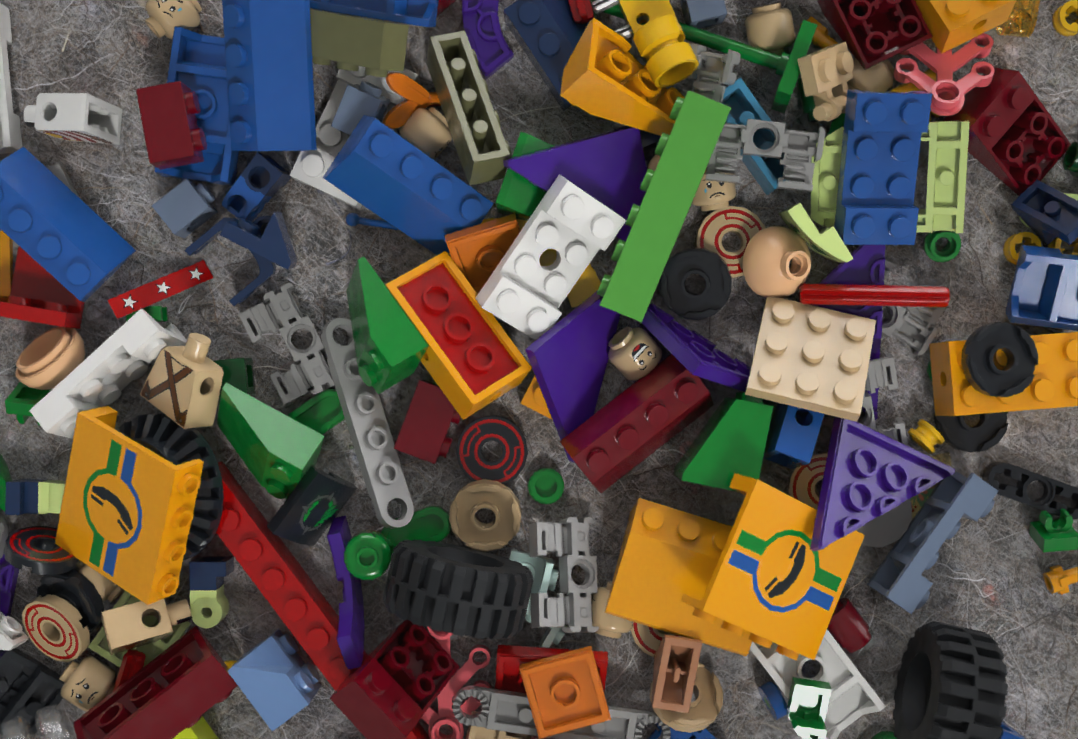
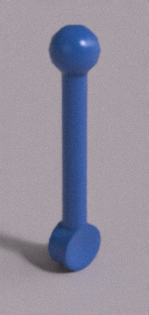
M354 212L346 216V223L351 227L361 224L398 230L387 221L359 217Z

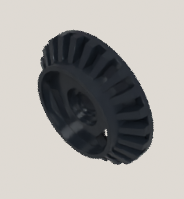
M157 412L133 417L132 421L125 422L119 427L120 433L149 448L174 465L195 459H200L204 462L183 560L189 559L205 549L219 527L224 500L219 465L211 447L196 428L183 429L164 413Z

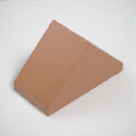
M664 635L654 655L652 708L689 713L702 640Z

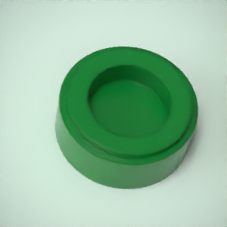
M548 467L536 470L530 476L528 482V490L531 497L541 504L556 502L564 491L563 478L559 472Z

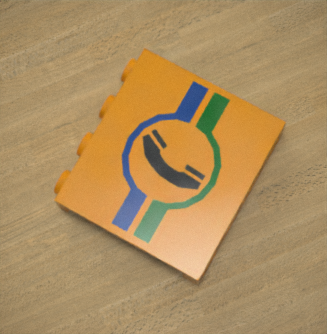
M109 406L78 412L55 544L146 605L176 594L204 462L200 459H195L179 465L172 464L115 430L118 411Z
M735 473L729 487L745 495V499L702 601L683 594L681 601L695 607L692 615L714 624L718 617L723 620L721 628L742 637L744 631L747 630L751 632L749 640L770 649L772 642L778 644L776 652L797 661L799 654L814 660L865 535L855 530L829 544L826 548L814 552L810 550L817 510L758 479Z

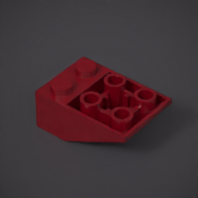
M817 0L826 19L841 39L846 42L847 47L864 70L933 37L915 0Z
M994 68L995 72L991 83L986 87H974L966 93L962 109L954 115L946 116L943 121H970L968 153L1020 196L1036 180L1041 181L1064 155L1071 143L1019 71Z
M403 620L362 661L361 667L355 668L330 696V700L366 739H405L460 666L423 626L413 624L409 620Z

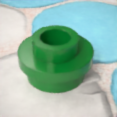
M933 231L932 233H927L923 242V248L926 255L933 261L940 263L948 262L959 253L961 238L955 232ZM940 238H946V247L941 250H937V240Z

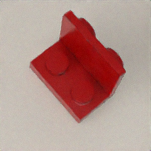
M19 246L11 292L8 296V302L0 301V317L80 329L85 302L78 300Z

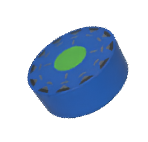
M771 681L759 686L760 696L773 718L778 720L787 715V703L778 687Z

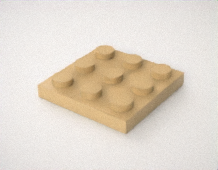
M767 296L745 395L857 422L861 415L876 320L814 305L802 304L801 302Z

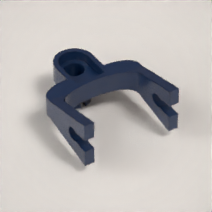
M261 216L253 221L254 224L261 227L260 234L263 235L266 225L272 216ZM233 217L221 219L187 247L185 252L189 256L199 254L221 233L227 221L235 220L238 222L239 220ZM250 251L258 263L259 276L230 299L229 302L236 306L245 301L275 274L276 264Z

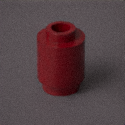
M848 598L839 599L827 630L841 648H845L848 653H853L863 648L871 640L872 635L868 631L869 625Z

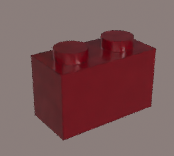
M181 81L136 89L149 163L159 169H167L204 162L202 150L207 149V142L203 129L198 128L196 114L200 113V105L196 92L191 91Z
M419 380L394 449L433 464L438 462L439 457L446 459L453 438L447 436L452 423L459 424L461 416L438 385L425 380Z

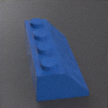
M222 0L231 151L317 150L310 0Z
M366 115L362 116L322 177L435 255H439L444 251L448 254L450 253L445 241L446 234L481 224L494 204L382 122Z
M25 147L20 148L0 161V229L78 300L85 302L136 250Z

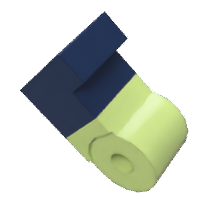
M39 479L7 481L5 515L60 514L66 481Z
M198 556L189 562L190 611L193 622L200 628L214 627L225 618L229 611V601L224 595V577L234 571V556Z

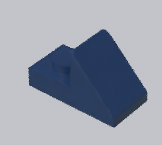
M1036 180L1011 204L1012 209L1044 243L1050 244L1058 237L1071 244L1078 238V201L1045 183Z
M280 211L273 213L263 235L259 233L261 227L244 218H240L238 222L234 220L225 223L220 233L224 238L287 270L295 267L297 258Z

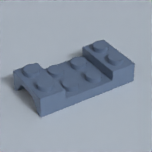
M955 471V474L939 481L910 522L908 530L893 546L867 585L910 614L915 609L921 608L928 600L930 595L929 589L933 585L932 582L921 575L922 572L930 569L936 563L939 557V548L946 539H951L958 532L961 526L959 521L961 517L977 522L979 518L985 517L992 510L995 504L993 498L998 493V490L974 473H971L967 478Z

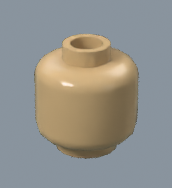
M781 2L752 8L753 14L745 19L748 45L782 56L784 48L791 46L795 41L791 11L787 8H781Z

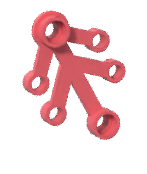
M983 33L971 39L968 44L953 55L952 49L941 54L936 46L935 53L922 42L900 54H912L936 73V81L919 70L917 62L911 58L898 60L893 76L900 83H913L921 91L931 93L930 111L941 116L954 115L962 109L966 93L974 87H986L991 83L995 69L990 63L980 61L972 66L970 73L956 82L953 81V73L974 58L987 57L994 43L993 38ZM902 69H907L910 72H904Z
M427 627L430 635L436 638L439 645L451 657L450 636L453 634L432 630ZM476 645L471 649L469 659L456 671L437 696L438 712L430 706L421 717L429 725V739H463L464 726L454 716L452 709L453 697L479 669L485 668L489 664L491 653L485 645ZM477 651H482L486 654L487 658L484 662H477L474 660L473 654ZM484 680L476 681L472 685L491 688V685ZM470 696L460 707L464 713L471 715L472 711H475L482 704L477 697ZM448 724L453 728V732L450 735H444L441 733L440 727Z

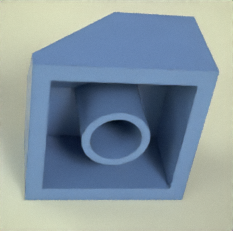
M277 629L246 652L227 670L272 732L309 705L322 686L319 683L320 676L315 667L309 662L304 663L297 653L299 649L294 639L287 633L283 635L280 629Z

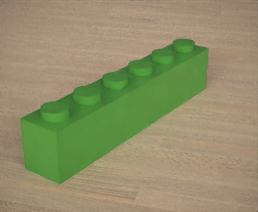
M689 90L685 99L677 97L669 116L670 119L675 120L670 135L662 133L654 153L661 156L655 171L648 168L640 190L646 192L641 206L633 204L625 225L632 227L626 241L618 240L611 260L617 262L612 276L605 274L599 286L597 295L603 297L600 306L642 323L732 107Z

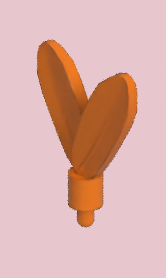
M388 73L386 82L389 88L406 99L389 110L384 117L383 124L390 129H396L405 125L418 108L441 106L437 92H428L423 86L402 73Z

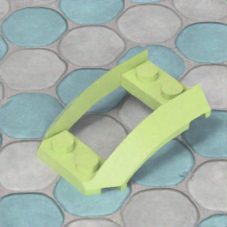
M929 121L928 133H922L921 141H929L926 209H919L916 232L951 231L963 233L970 121ZM844 126L824 138L821 159L814 162V157H812L811 163H815L812 180L810 219L823 227L824 225L826 227H833L835 225Z

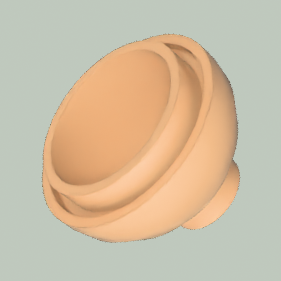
M781 226L767 227L756 233L747 244L743 256L745 280L756 294L764 298L767 296L779 298L791 296L800 289L801 284L805 283L811 269V255L805 240L797 232Z
M55 327L44 332L34 339L18 357L15 372L16 378L30 388L39 390L55 388L84 361L85 346L83 338L75 328Z

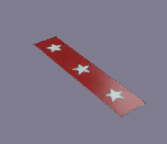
M202 260L107 301L116 318L119 319L214 277L205 261Z

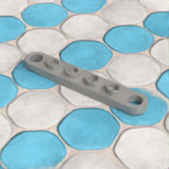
M336 318L322 329L321 339L323 342L321 343L324 345L328 357V366L369 497L372 499L377 515L376 518L380 521L379 523L390 529L403 527L411 521L414 514V506L397 451L394 449L395 445L379 394L373 386H367L360 377L351 320ZM340 327V329H344V332L348 333L346 335L349 336V341L346 346H341L334 341V328ZM393 499L398 501L397 503L401 504L400 507H402L401 512L403 513L398 520L392 519L387 512V505Z
M466 686L461 688L454 696L452 706L454 716L460 723L466 726L470 725L491 730L538 736L526 693ZM473 696L480 700L482 707L478 713L468 715L461 710V702L466 697ZM608 705L611 720L547 737L553 739H644L642 737V729L645 725L652 722L658 723L662 728L661 735L657 739H670L671 730L668 725L660 720L655 712Z

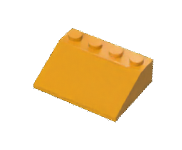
M639 498L630 511L604 613L685 638L702 640L704 644L747 656L752 643L749 640L751 632L745 630L742 637L721 628L723 620L718 617L714 624L692 615L695 607L681 601L683 594L702 601L732 526Z

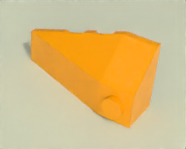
M593 18L588 23L563 69L560 96L591 115L661 136L662 133L670 135L675 120L669 118L677 97L679 96L684 99L685 97L674 87L669 89L666 87H656L646 68V64L643 66L629 52L632 45L621 35Z

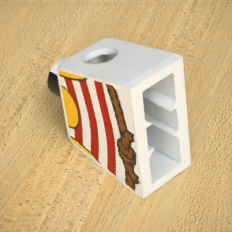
M39 93L36 105H27L24 109L25 124L28 127H35L38 132L66 141L120 145L122 109L90 94Z

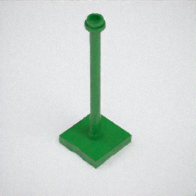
M619 4L603 11V13L625 20ZM803 20L791 54L783 52L782 56L679 22L687 41L726 54L731 49L739 52L741 59L776 70L775 74L782 76L771 109L785 114L800 74L797 59L807 55L818 24Z

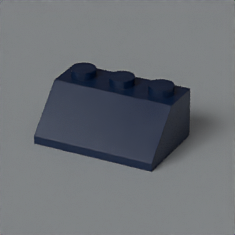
M517 0L504 9L505 23L562 110L565 111L572 104L560 96L563 69L588 23L576 24L573 21L568 0Z

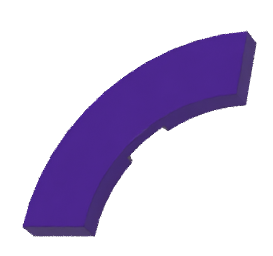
M462 0L463 27L471 48L476 52L478 68L485 79H488L514 58V54L508 47L500 28L498 17L499 0Z
M345 515L333 519L327 539L334 561L336 578L338 581H342L344 602L339 603V627L336 639L346 667L353 669L361 667L365 623L361 579L354 577L347 570L344 563V551L348 541L352 538Z

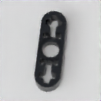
M993 462L984 469L982 479L997 489L998 495L1043 511L1047 510L1048 513L1060 516L1061 509H1066L1073 520L1078 519L1077 487L1004 462ZM1004 472L1006 477L1018 480L1016 487L1004 483L999 485V482L994 479L995 474ZM1038 480L1044 487V493L1040 499L1032 501L1027 495V487L1032 481ZM1055 494L1067 498L1071 497L1073 501H1076L1075 507L1067 508L1065 504L1053 501Z

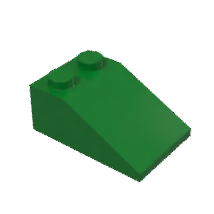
M363 256L357 260L346 293L360 377L367 386H373L375 391L380 394L412 375L429 345Z
M225 383L222 387L216 424L259 484L266 488L267 492L275 498L287 499L310 467L316 466L325 436L228 383Z

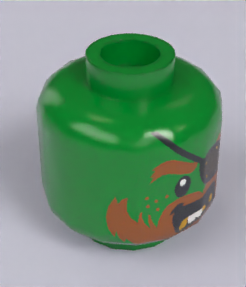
M363 530L356 533L348 541L344 551V563L347 570L354 577L362 580H373L382 576L389 568L392 557V547L389 540L382 533L375 530Z

